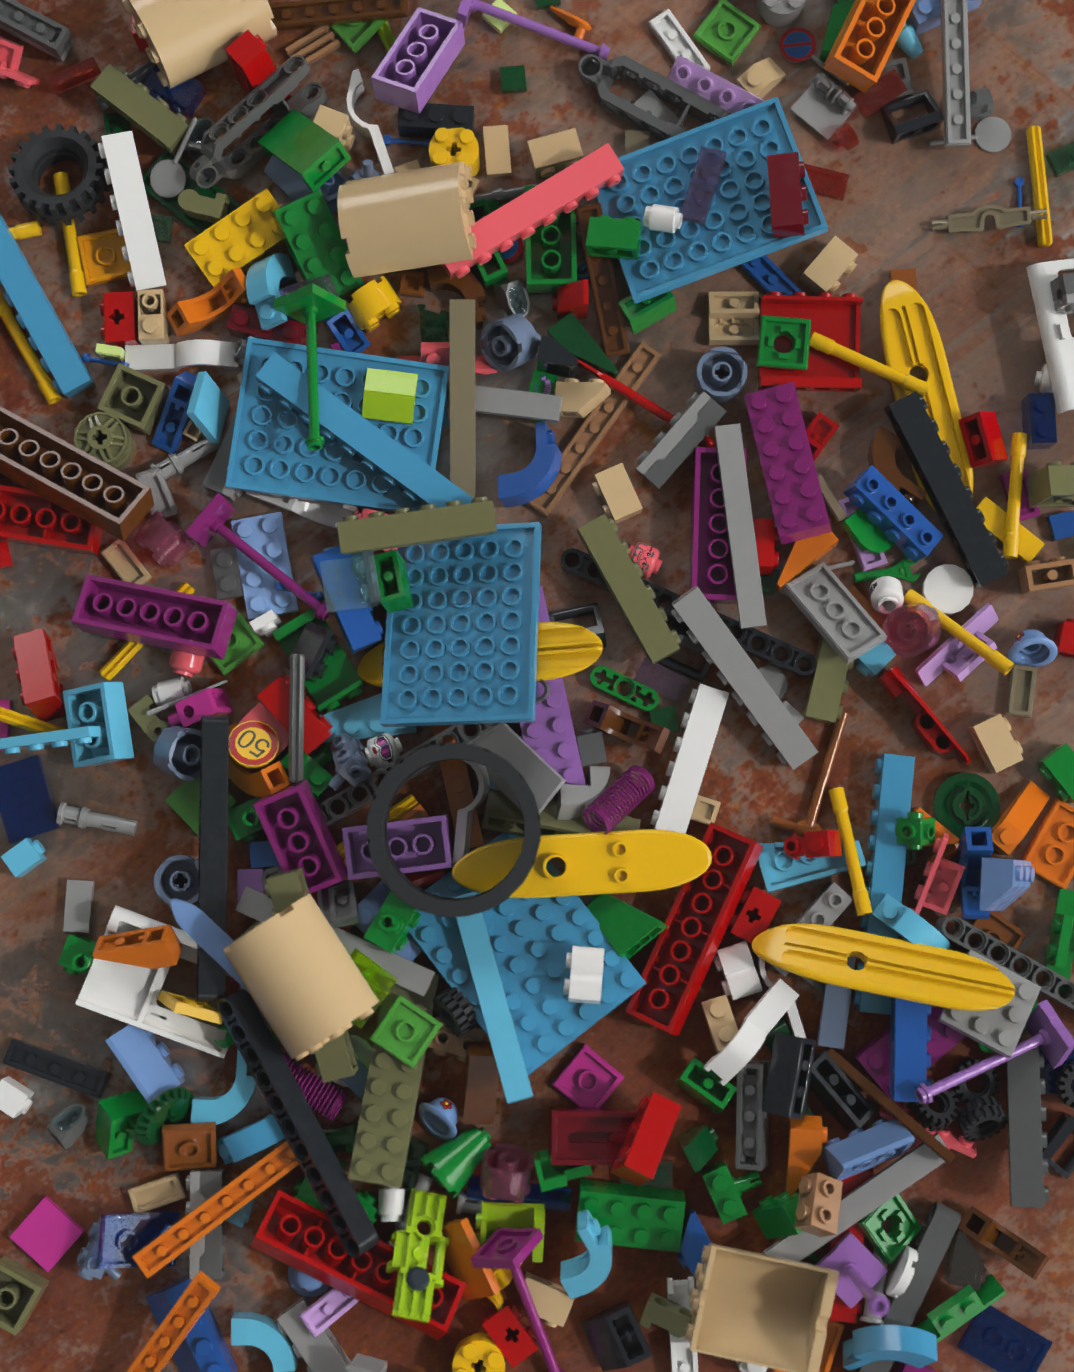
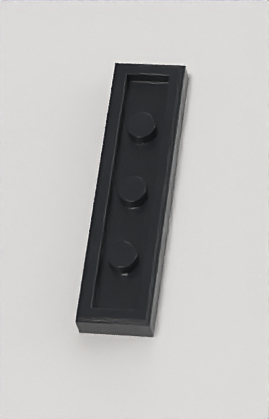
M12 1038L3 1064L98 1099L102 1097L110 1076L109 1072L16 1038Z

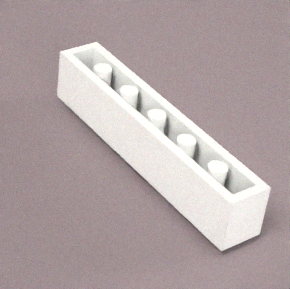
M132 131L101 136L102 143H98L101 159L106 158L108 169H104L107 185L112 184L114 194L110 195L113 211L118 210L120 220L116 221L118 235H124L126 246H121L124 261H130L132 271L127 272L130 287L135 286L137 291L167 286Z
M699 684L697 689L692 688L688 703H691L692 706L689 713H684L680 726L684 728L682 738L678 736L676 738L673 751L677 752L674 762L669 761L665 775L669 776L667 786L662 785L658 800L662 802L659 811L654 810L650 824L654 825L653 829L670 830L686 834L729 696L728 692L703 684Z

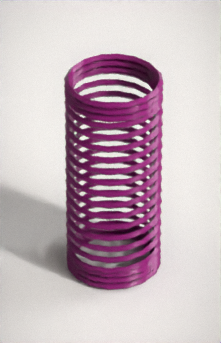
M632 765L583 810L584 822L593 832H605L604 835H607L654 790L655 783L651 774L638 765ZM631 771L637 772L647 781V783L649 784V790L645 781L640 776H638L635 773H632ZM631 774L638 777L644 783L646 790L643 787L642 783L635 777L631 776ZM589 810H590V812H591V815H592L593 819L596 821V823H597L598 825H600L602 828H605V829H607V830H603V829L599 828V827L593 822V820H592L591 817H590ZM592 811H594L597 818L607 827L603 826L601 823L598 822Z
M286 1053L283 1054L286 1063L289 1064L292 1060L291 1057ZM294 1059L291 1065L289 1066L290 1070L295 1064L296 1059ZM297 1062V1064L295 1065V1067H294L293 1070L291 1071L292 1074L295 1073V1071H296V1069L298 1068L300 1062ZM302 1064L295 1073L294 1078H297L296 1081L306 1100H308L310 1108L313 1109L315 1106L313 1111L316 1112L318 1110L317 1114L322 1112L321 1117L326 1115L325 1120L332 1123L348 1099L349 1094L340 1090L336 1095L339 1087H336L333 1091L335 1084L328 1090L331 1082L324 1088L326 1083L321 1084L322 1077L316 1083L319 1078L318 1075L310 1084L316 1074L313 1072L307 1080L312 1071L311 1069L302 1079L308 1067H305L298 1077L304 1067V1064Z

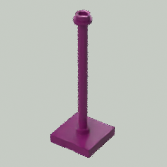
M217 493L185 533L203 548L206 547L216 533L220 534L316 611L315 617L317 619L326 620L333 611L328 602L322 604L224 525L236 509L222 495Z
M498 1228L471 1257L473 1267L510 1269L549 1372H565V1370L559 1369L520 1268V1264L544 1238L541 1229Z

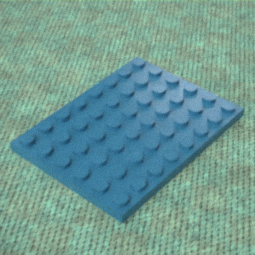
M778 97L618 157L624 167L622 180L611 188L605 186L600 189L597 199L601 203L603 215L613 219L632 217L641 222L642 238L639 259L619 258L635 304L828 232V225L805 169V177L800 178L801 185H806L807 201H802L803 209H808L809 225H804L805 235L773 238L767 156L798 152L799 162L802 161ZM653 204L678 207L679 213L683 214L681 228L676 229L675 233L650 230L649 227H645L643 224L646 207L653 206Z
M248 337L225 487L228 489L394 512L395 509L410 508V512L419 511L420 506L424 505L419 500L411 501L402 493L404 489L397 484L394 487L382 479L383 474L377 469L371 471L361 463L362 458L356 454L353 456L347 454L341 449L342 444L336 439L330 441L324 437L325 443L321 450L312 451L307 449L305 438L309 436V425L299 417L300 413L294 408L290 411L278 402L280 398L272 393L269 396L258 387L259 383L256 379V374L273 352L307 375L306 345ZM317 347L318 384L361 416L367 368L418 374L413 425L376 420L368 421L436 470L450 366Z
M540 522L497 524V534L399 547L397 549L398 553L405 560L414 607L393 613L387 611L380 725L382 727L535 722L542 531Z
M503 832L488 844L523 836ZM548 860L546 864L548 873L552 876H560L559 871ZM452 871L425 890L441 897L450 898L474 892L459 885L454 880ZM578 896L508 898L490 910L482 912L528 1076L646 984L626 956L620 957L600 930L599 922ZM420 911L421 919L414 929L410 928V935L452 989L456 987L458 991L463 993V997L469 1000V1005L473 1006L474 1009L472 1010L477 1014L475 1019L478 1025L489 1038L456 917H441ZM573 946L604 948L600 1004L568 1002L569 995H564L565 979H570L571 969L566 968L567 952L572 953Z

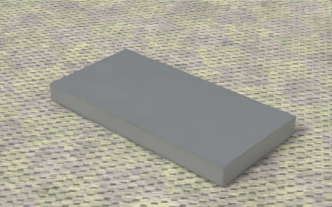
M824 561L786 583L783 587L786 594L846 665L878 646L888 637Z
M507 724L502 725L471 744L486 748L506 759L524 777L535 796L539 815L566 782L559 773ZM485 766L489 780L522 811L520 802L510 785L499 774Z

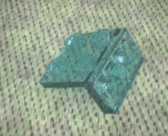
M373 550L363 551L361 556L320 562L326 610L328 613L379 606L381 597Z

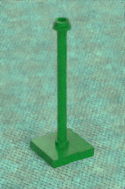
M311 283L294 292L275 298L274 309L306 324L309 436L305 438V444L308 450L317 451L323 448L325 442L324 437L320 436L316 323L347 311L345 300Z

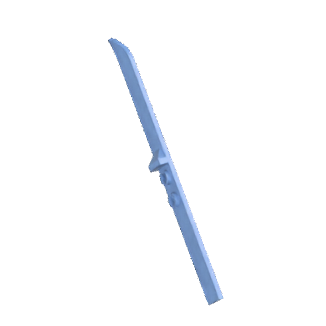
M170 899L169 905L173 916L183 931L247 990L222 951L234 941L201 909L192 903L179 899ZM356 1058L358 1071L354 1076L342 1078L341 1080L363 1100L368 1068Z

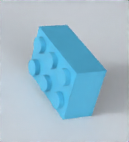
M101 682L63 691L68 729L100 726L101 737L92 738V743L76 744V741H70L74 767L97 766L134 758L123 682Z

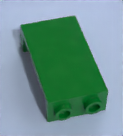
M296 109L289 112L257 141L269 159L273 155L298 173L312 192L319 189L351 160L350 155L339 139Z
M312 608L272 632L289 659L308 621L331 630L325 620L323 621L315 617L316 611ZM340 644L334 656L329 655L325 663L328 665V668L323 678H318L316 683L307 678L304 680L306 688L321 712L325 710L327 713L334 711L341 706L340 701L347 697L349 700L357 697L362 693L361 688L365 687Z

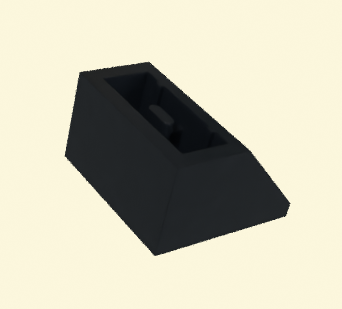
M309 621L292 654H303L305 656V678L316 683L318 678L322 679L328 668V665L325 663L329 655L334 656L339 642H337L338 637L333 631ZM290 659L286 665L288 670H290Z
M628 1299L581 1321L602 1371L627 1368L652 1356L649 1344Z

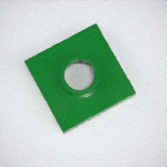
M761 315L756 367L807 371L811 319ZM779 336L788 337L792 343L791 350L787 353L777 352L774 349V340Z
M899 1194L857 1222L885 1264H891L922 1230V1227ZM889 1217L892 1227L890 1232L886 1234L885 1230L881 1229V1222Z

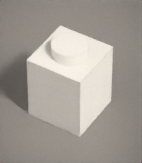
M10 1076L1 1079L0 1110L12 1118L20 1114L25 1115L33 1103L30 1099L34 1092Z

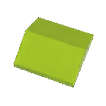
M367 368L362 417L367 420L413 425L418 374Z

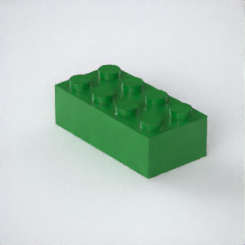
M525 186V192L529 191L535 186ZM575 209L567 214L565 211L556 216L557 219L553 223L545 227L543 224L535 228L533 235L526 238L527 293H557V287L577 281Z
M320 189L315 192H309L270 211L305 286L313 283L339 297L364 285L362 278H354L345 256L348 248L344 240L341 239L340 231Z
M580 1179L575 1221V1241L583 1242L577 1232L578 1212L588 1209L592 1218L598 1220L600 1227L609 1226L612 1234V1245L680 1252L685 1211L684 1190Z

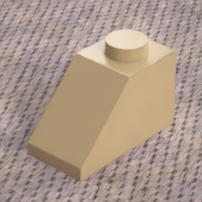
M769 57L754 63L736 80L735 85L762 99L786 77V74Z
M526 1271L524 1278L538 1315L542 1318V1322L554 1328L557 1325L564 1327L575 1298L570 1299L563 1286Z

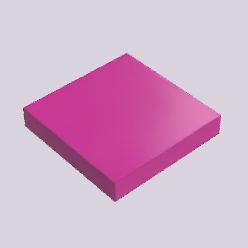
M584 1043L552 1084L577 1106L600 1108L625 1077Z
M46 1196L10 1238L49 1272L85 1230Z

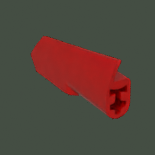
M896 665L877 678V681L892 699L901 695L916 714L911 722L912 728L932 753L942 755L953 749L967 764L971 762L966 752ZM922 716L930 719L931 725L929 729H925L920 725V718ZM938 736L945 738L947 742L945 749L937 747L936 738Z

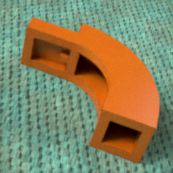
M240 267L233 268L212 290L192 299L178 301L166 314L177 336L200 331L225 319L230 315L233 303L243 306L247 302L245 297L247 295L246 277Z
M236 723L229 726V735L232 729L237 726ZM229 754L228 777L236 786L249 795L266 797L291 784L280 761L259 768H246L237 764Z

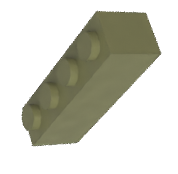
M109 63L90 86L95 96L174 156L181 145L190 122L179 112L176 115L169 110L170 106L160 97L155 99L149 95V89L142 83L138 82L135 84L129 79L130 75L123 68L118 66L116 69Z
M821 635L815 658L817 666L811 675L802 716L807 719L833 724L836 722V719L840 720L843 705L840 704L841 696L847 693L849 680H845L847 670L851 671L854 661L846 665Z

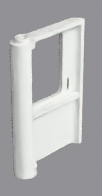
M1074 258L1040 262L1026 267L1058 414L1074 410V337L1070 333L1066 311H1055V302L1053 301L1050 282L1058 277L1059 271L1074 270Z
M116 905L104 935L167 924ZM172 926L182 945L179 957L197 964V943L186 932ZM94 958L75 1003L76 1005L224 1059L228 1047L222 1048L214 1040H224L226 1030L217 1029V1027L157 1005V998L170 967L149 969ZM225 971V975L231 976L227 971Z

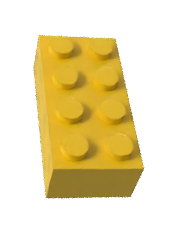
M267 188L184 244L187 252L212 288H215L233 268L240 267L245 274L254 263L271 256L286 246L270 211L280 206Z

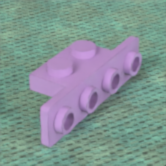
M681 55L676 58L668 75L669 80L732 114L765 101Z
M987 603L962 627L992 649H997L995 642L984 635L999 620L993 606ZM951 636L915 669V672L921 683L925 686H928L944 670L961 682L985 659L954 636Z

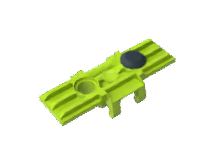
M411 1189L405 1230H397L392 1233L390 1243L395 1244L393 1259L387 1263L386 1268L387 1273L398 1271L392 1316L426 1323L430 1320L434 1288H443L444 1285L442 1280L446 1246H449L450 1241L449 1238L442 1236L447 1198L445 1195ZM419 1222H426L430 1226V1233L427 1235L420 1234L417 1224ZM429 1245L436 1246L432 1273L426 1271Z

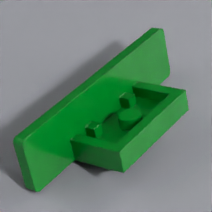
M1060 888L1058 890L1054 917L1050 924V939L1045 952V967L1070 980L1074 958V891ZM1064 984L1059 987L1058 993H1066Z
M989 1274L971 1287L969 1284L926 1314L928 1318L914 1328L936 1335L938 1343L1002 1298L1006 1292L996 1278Z

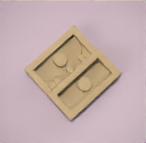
M708 292L709 345H758V318L760 313L758 292Z

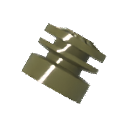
M95 412L87 415L79 422L74 432L75 447L119 471L128 466L135 456L136 442L133 434L118 417L110 413ZM102 436H105L107 439H104L103 444H100L98 441L102 440Z

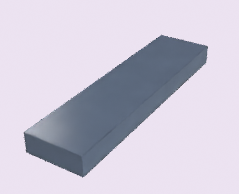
M856 956L848 957L847 965L851 969H855ZM825 983L817 1038L818 1046L844 1049L852 989Z

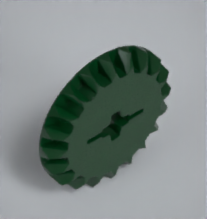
M973 773L955 774L939 785L937 792L934 794V816L941 825L958 838L961 837L964 827H991L992 829L998 820L1000 813L998 794L993 785L980 775ZM965 799H968V803L972 804V809H968L967 813H964V809L959 807L960 803H964Z
M175 1087L155 1097L143 1109L136 1121L134 1128L136 1139L142 1145L152 1146L154 1144L157 1146L163 1141L162 1125L184 1124L188 1122V1116L192 1112V1099H194L191 1092L184 1087Z

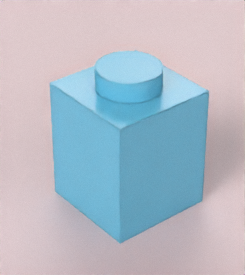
M884 641L855 659L854 661L857 663L855 667L864 676L869 675L872 678L897 653Z
M25 838L1 856L15 877H23L47 859L44 855V852H46L44 846L37 839L33 840V838Z

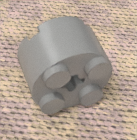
M755 0V9L758 15L765 19L767 24L775 27H785L799 18L806 0Z

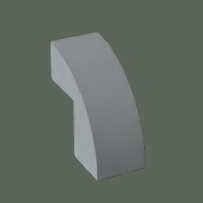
M590 765L586 785L563 784L557 795V820H570L583 816V810L606 790L610 767Z

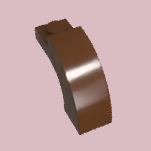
M441 264L425 267L432 292L449 290L458 294L462 299H475V330L483 329L482 320L486 319V314L482 303H486V295L475 275L469 272L461 278L455 276L450 279Z
M880 426L870 442L868 451L869 467L873 465L911 504L915 503L918 505L928 492L904 477L898 470L895 452L902 439Z
M596 700L592 701L583 722L621 741L661 754L671 731L663 726L639 719Z
M973 1206L970 1207L958 1227L1034 1280L1038 1278L1050 1258Z

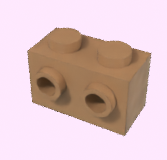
M1065 556L1049 559V563L1040 564V560L1024 563L1025 567L1017 571L1021 594L1027 595L1073 587L1074 559L1065 560Z
M436 1015L435 1019L443 1025L428 1046L432 1048L431 1052L441 1056L451 1053L457 1055V1060L466 1063L468 1042H483L484 1031L480 1026H476L462 1037H456L455 1034L451 1033L450 1029L445 1027L446 1024L440 1020V1015Z
M818 1172L801 1176L798 1207L795 1212V1228L818 1237L836 1235L843 1182Z

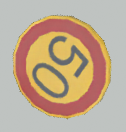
M261 721L240 723L232 729L229 735V754L237 764L246 768H259L268 765L275 759L279 751V738L276 731L270 725Z

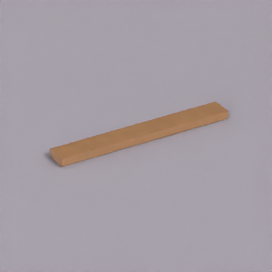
M641 341L615 379L637 392L662 357V354ZM610 388L611 394L590 412L562 451L560 470L553 484L540 497L526 503L546 518L630 402V399Z

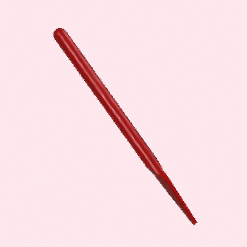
M578 359L579 366L603 380L613 390L668 424L674 417L673 414L620 381ZM707 435L700 442L702 445L710 448L714 445L713 439Z

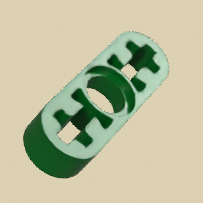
M597 666L590 674V682L593 687L633 707L648 712L655 709L658 705L659 696L655 690L606 666ZM604 671L606 672L605 677L609 680H613V676L618 677L612 691L607 689L610 686L609 683L604 681L601 685L596 683L595 673L600 674ZM620 682H628L631 685L632 690L629 695L622 696L617 692V685ZM636 687L641 688L638 692L640 695L646 696L647 693H650L654 704L643 706V700L636 697L635 702L631 701L630 699L635 694Z

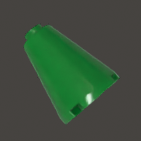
M473 1126L424 1154L419 1160L439 1186L445 1187L448 1190L446 1193L454 1199L492 1146L489 1142L492 1137L482 1126L479 1129Z

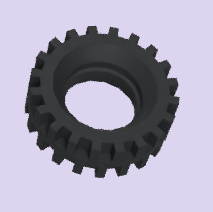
M56 124L55 130H49L47 126L41 127L43 133L35 135L32 131L28 134L31 139L27 143L22 140L18 143L20 152H12L11 158L15 165H8V171L12 176L9 178V182L27 212L31 216L34 214L38 221L42 223L45 219H48L53 226H57L58 220H63L66 226L72 225L71 219L77 217L82 222L86 220L84 214L88 211L94 215L97 212L95 205L98 202L104 204L106 201L103 191L110 192L111 189L110 184L107 185L104 169H108V164L105 158L101 159L99 147L95 139L91 140L89 134L84 130L79 134L76 126L70 125L69 130H65L62 124ZM70 160L79 163L83 167L84 175L74 190L55 196L46 194L41 190L40 179L49 166L59 161Z

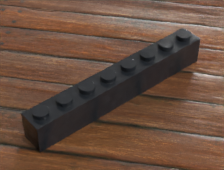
M915 391L889 404L884 410L897 436L902 439L900 442L924 489L928 492L927 495L968 575L971 577L974 587H982L1009 573L1007 570V560L1003 554L998 553L995 547L997 544L996 539L991 531H987L983 523L985 522L983 513L974 506L972 502L973 494L968 486H964L960 478L962 473L956 463L953 464L949 457L950 449L944 440L941 441L937 433L939 428L933 418L930 419L926 411L927 404L921 395L918 396Z

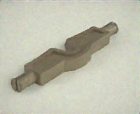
M985 205L971 213L948 215L947 219L932 220L931 225L941 224V226H932V231L947 229L948 233L981 232L984 230L985 216L990 215L993 217L994 228L1000 230L1013 226L1029 225L1031 220L1046 219L1047 214H1036L1047 213L1046 208L1030 210L1029 206L1005 209L998 205Z

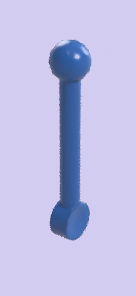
M388 134L383 136L386 146L396 143L421 145L429 149L431 139H426L425 141L392 138Z
M1017 177L1013 183L1017 188V208L1022 207V186L1025 182L1022 177Z
M88 353L82 355V361L85 363L92 361L112 366H118V363L127 367L130 365L123 361L118 362L92 357Z
M281 583L274 584L275 590L291 592ZM307 591L318 601L324 599L322 592L313 593Z

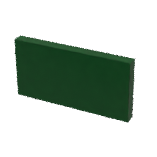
M165 150L142 176L146 194L199 235L214 224L186 216L179 206V195L172 198L162 197L151 186L150 175L154 166L162 160H174L176 154L173 156ZM180 157L178 163L186 173V184L183 190L192 189L201 196L215 199L216 193L227 195L230 204L226 216L241 206V204L216 184L206 189L199 187L190 177L191 164Z

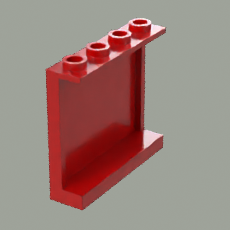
M767 292L760 299L759 325L761 315L811 319L810 339L813 333L817 332L844 347L860 353L861 304L864 301V297H857V294L845 293L841 297H832L831 293H817L816 296H806L805 292L791 293V296H783L781 292ZM786 336L777 337L773 343L774 349L780 353H787L792 347L790 339ZM809 346L807 371L758 367V390L794 381L796 391L858 392L862 388V378H859L860 367Z

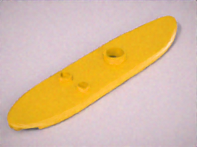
M892 280L884 287L880 301V331L886 366L909 375L910 370L914 367H920L925 370V382L929 383V387L923 397L927 404L926 411L930 419L933 418L939 428L937 433L941 441L944 440L950 449L949 457L953 464L956 463L962 473L960 478L964 486H968L973 494V468H971L958 420L961 419V414L937 325L931 311L919 293L903 281ZM891 382L895 401L912 393ZM912 465V468H913V471H914L916 480H917V482H918V485H919V487H921V488L924 489V487H923V485H922V483H921V481H920V479H919V477H918V475H917V473H916V471H915V469H914V467H913V465ZM926 494L925 499L927 500V502L929 503V505L933 508V510L936 512V510H935L934 506L932 505V503H931V501H930L928 495Z
M538 622L536 681H541L539 679L547 681L562 678L589 667L600 657L603 649L602 641L595 633L579 625L562 622ZM385 642L367 652L361 659L357 669L358 675L363 681L378 687H382Z
M639 829L610 831L607 835H604L605 832L540 835V844L535 863L524 883L509 898H549L668 889L688 883L702 875L712 862V854L706 844L688 834L670 830ZM524 837L497 841L467 853L452 868L454 880L459 885L478 893L491 889L502 881L515 866L522 851ZM560 857L565 862V871L560 876H552L548 873L546 864L551 858Z
M792 923L767 929L756 936L752 942V949L757 956L793 974L835 986L955 1010L983 1011L1002 1007L1008 1004L1015 995V986L999 971V968L984 960L954 950L925 944H912L909 941L820 924ZM851 956L860 958L864 963V968L861 970L851 969L847 965V958Z

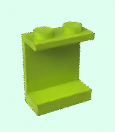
M482 1202L481 1213H476V1229L481 1230V1233H475L480 1246L498 1228H540L544 1237L545 1204ZM544 1238L532 1250V1262H543Z

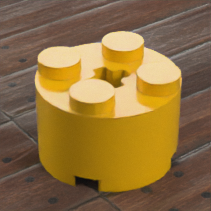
M462 127L451 129L439 128L435 131V135L429 144L431 167L464 162L465 165H470L472 177H475L479 171L480 157L479 146L474 133Z
M385 276L380 277L381 282L377 283L374 279L351 295L353 301L350 303L345 300L346 307L353 316L360 330L365 329L367 333L379 327V320L385 316L390 319L401 311L399 305L402 301Z
M483 1332L474 1333L458 1343L454 1352L452 1372H505L506 1358L489 1334ZM478 1360L483 1361V1365L480 1367L475 1366Z

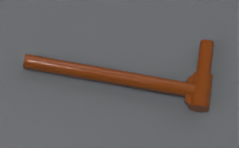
M842 712L840 720L836 719L806 820L802 819L795 823L772 815L769 825L803 837V832L822 830L819 824L816 823L848 713Z

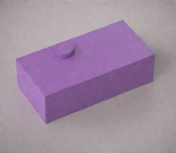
M418 7L371 77L375 99L420 114L465 45L462 21Z
M448 814L387 822V840L391 854L402 873L454 866ZM367 825L342 828L348 880L380 876L373 865L367 842Z

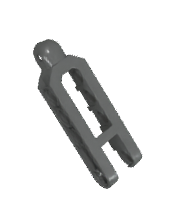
M587 54L579 61L578 75L584 82L595 87L600 108L643 131H650V135L661 141L665 140V135L670 138L686 132L687 130L681 128L688 114L706 124L730 115L725 109L625 55L606 61L596 55ZM623 78L645 91L650 89L658 98L679 108L676 115L679 118L677 125L672 122L667 123L652 115V111L647 110L646 112L630 103L629 99L626 98L624 100L609 92L613 82L616 79Z
M295 55L286 60L203 134L200 148L202 155L190 166L189 171L191 179L199 187L204 189L210 188L222 177L240 179L266 156L261 146L254 148L258 144L257 141L289 112L296 109L309 118L319 109L320 104L323 105L326 102L327 94L318 82L308 83L287 102L284 100L298 86V83L308 74L311 68L304 56ZM318 93L314 98L309 99L313 94ZM272 107L275 112L226 156H221L226 146L235 138H240L244 130L253 122H258L261 119L260 116ZM245 116L243 119H241L240 121L236 122L239 118ZM244 158L241 163L236 164L238 160Z

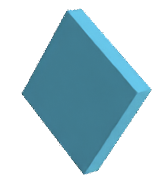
M206 371L198 372L186 414L211 444L219 443L230 401Z

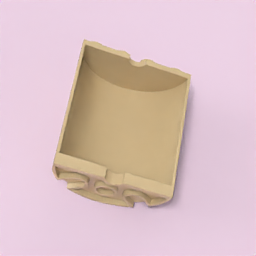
M121 0L127 14L132 13L136 21L133 27L138 37L147 41L149 47L145 48V51L152 63L155 62L160 72H157L163 87L168 86L169 89L228 61L225 49L247 30L254 36L258 34L264 42L277 36V28L271 20L274 16L268 0Z
M456 162L342 181L343 185H339L337 198L338 220L341 239H347L348 250L345 256L353 277H364L473 259V249H476L475 234L471 231V226H475V217L473 210H469L470 203L474 202L472 188L469 187V181H472L470 165H465L464 162Z
M311 894L291 904L222 950L291 1059L295 1058L297 1061L308 1054L314 1053L328 1041H332L353 1026L351 1021L357 1017L363 1020L374 1012L372 1007L379 1002Z
M709 1243L708 1246L704 1245L701 1257L702 1263L697 1262L695 1269L696 1289H691L689 1299L692 1319L691 1324H687L685 1340L690 1341V1351L786 1372H819L827 1335V1322L831 1316L839 1271Z

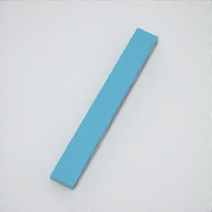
M475 891V892H472V893L464 894V895L457 896V897H453V898H463V897L475 896V895H477V893H476V891ZM481 912L466 917H456L507 1104L533 1097L483 914Z

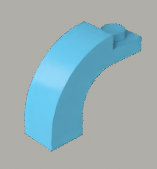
M273 254L254 263L247 272L246 292L248 302L255 305L261 328L264 330H269L288 321L286 314L274 309V299L280 297L279 286L296 278L288 254Z
M888 893L872 913L875 918L912 944H925L949 950L952 947V944L937 929Z
M239 1049L237 1051L236 1078L232 1088L228 1093L221 1096H196L192 1099L191 1123L216 1122L217 1125L226 1122L243 1110L253 1098L258 1085Z
M588 1209L578 1212L577 1232L587 1250L577 1257L561 1261L560 1282L570 1299L585 1295L599 1287L609 1275L612 1266L611 1230L608 1225L600 1227L598 1220L592 1218Z
M254 1312L234 1313L231 1318V1346L251 1345L258 1347L269 1356L274 1372H295L298 1359L292 1348L293 1342L289 1336L285 1337L280 1332L275 1320Z

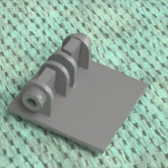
M818 73L810 87L790 110L828 141L860 103L826 75Z

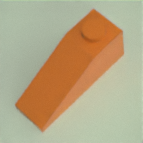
M832 532L796 541L775 590L778 593L783 590L786 583L800 576L837 545L839 539Z
M1031 780L1001 814L991 829L993 849L1000 855H1009L1014 850L1050 799V796Z
M171 924L99 936L92 955L95 959L156 969L177 965L182 945Z
M804 1115L803 1119L790 1118L786 1192L789 1194L796 1192L801 1176L808 1174L821 1155L822 1143H827V1127L822 1126V1116Z

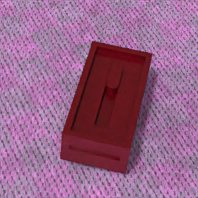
M549 1107L548 1161L551 1165H614L618 1153L628 1136V1129L639 1113L637 1108Z

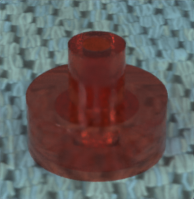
M848 123L836 129L838 137L832 140L836 149L844 146L845 149L851 150L859 144L856 132Z

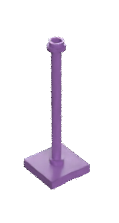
M461 0L456 20L462 21L463 31L466 29L471 12L476 13V11H480L596 55L604 60L607 59L610 47L606 46L605 43L600 47L480 0Z
M1046 999L1038 1003L1025 1024L1032 1037L1018 1043L1012 1057L1006 1058L997 1053L928 1087L925 1084L918 1085V1088L914 1090L915 1096L920 1104H929L933 1101L932 1096L1037 1046L1044 1052L1045 1057L1053 1069L1063 1065L1074 1049V1038Z
M848 1231L836 1243V1246L818 1261L816 1266L839 1271L835 1293L851 1309L864 1296L868 1301L867 1308L873 1316L882 1317L889 1310V1302L885 1296L876 1294L872 1287L888 1270Z

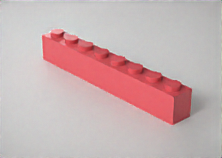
M609 143L475 222V226H471V231L475 234L476 249H473V259L441 264L449 278L465 276L470 272V267L477 263L479 265L485 264L492 258L491 255L499 250L500 252H505L514 245L513 242L520 237L522 239L530 237L535 233V228L542 224L544 227L550 225L557 219L556 216L564 211L566 214L570 213L579 206L578 203L585 198L589 201L599 195V190L605 186L611 188L622 180L624 167Z

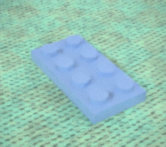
M281 512L231 521L232 530L237 536L294 581ZM236 548L248 620H254L271 609L277 615L298 612L297 596L292 592L275 590L274 584L280 582Z

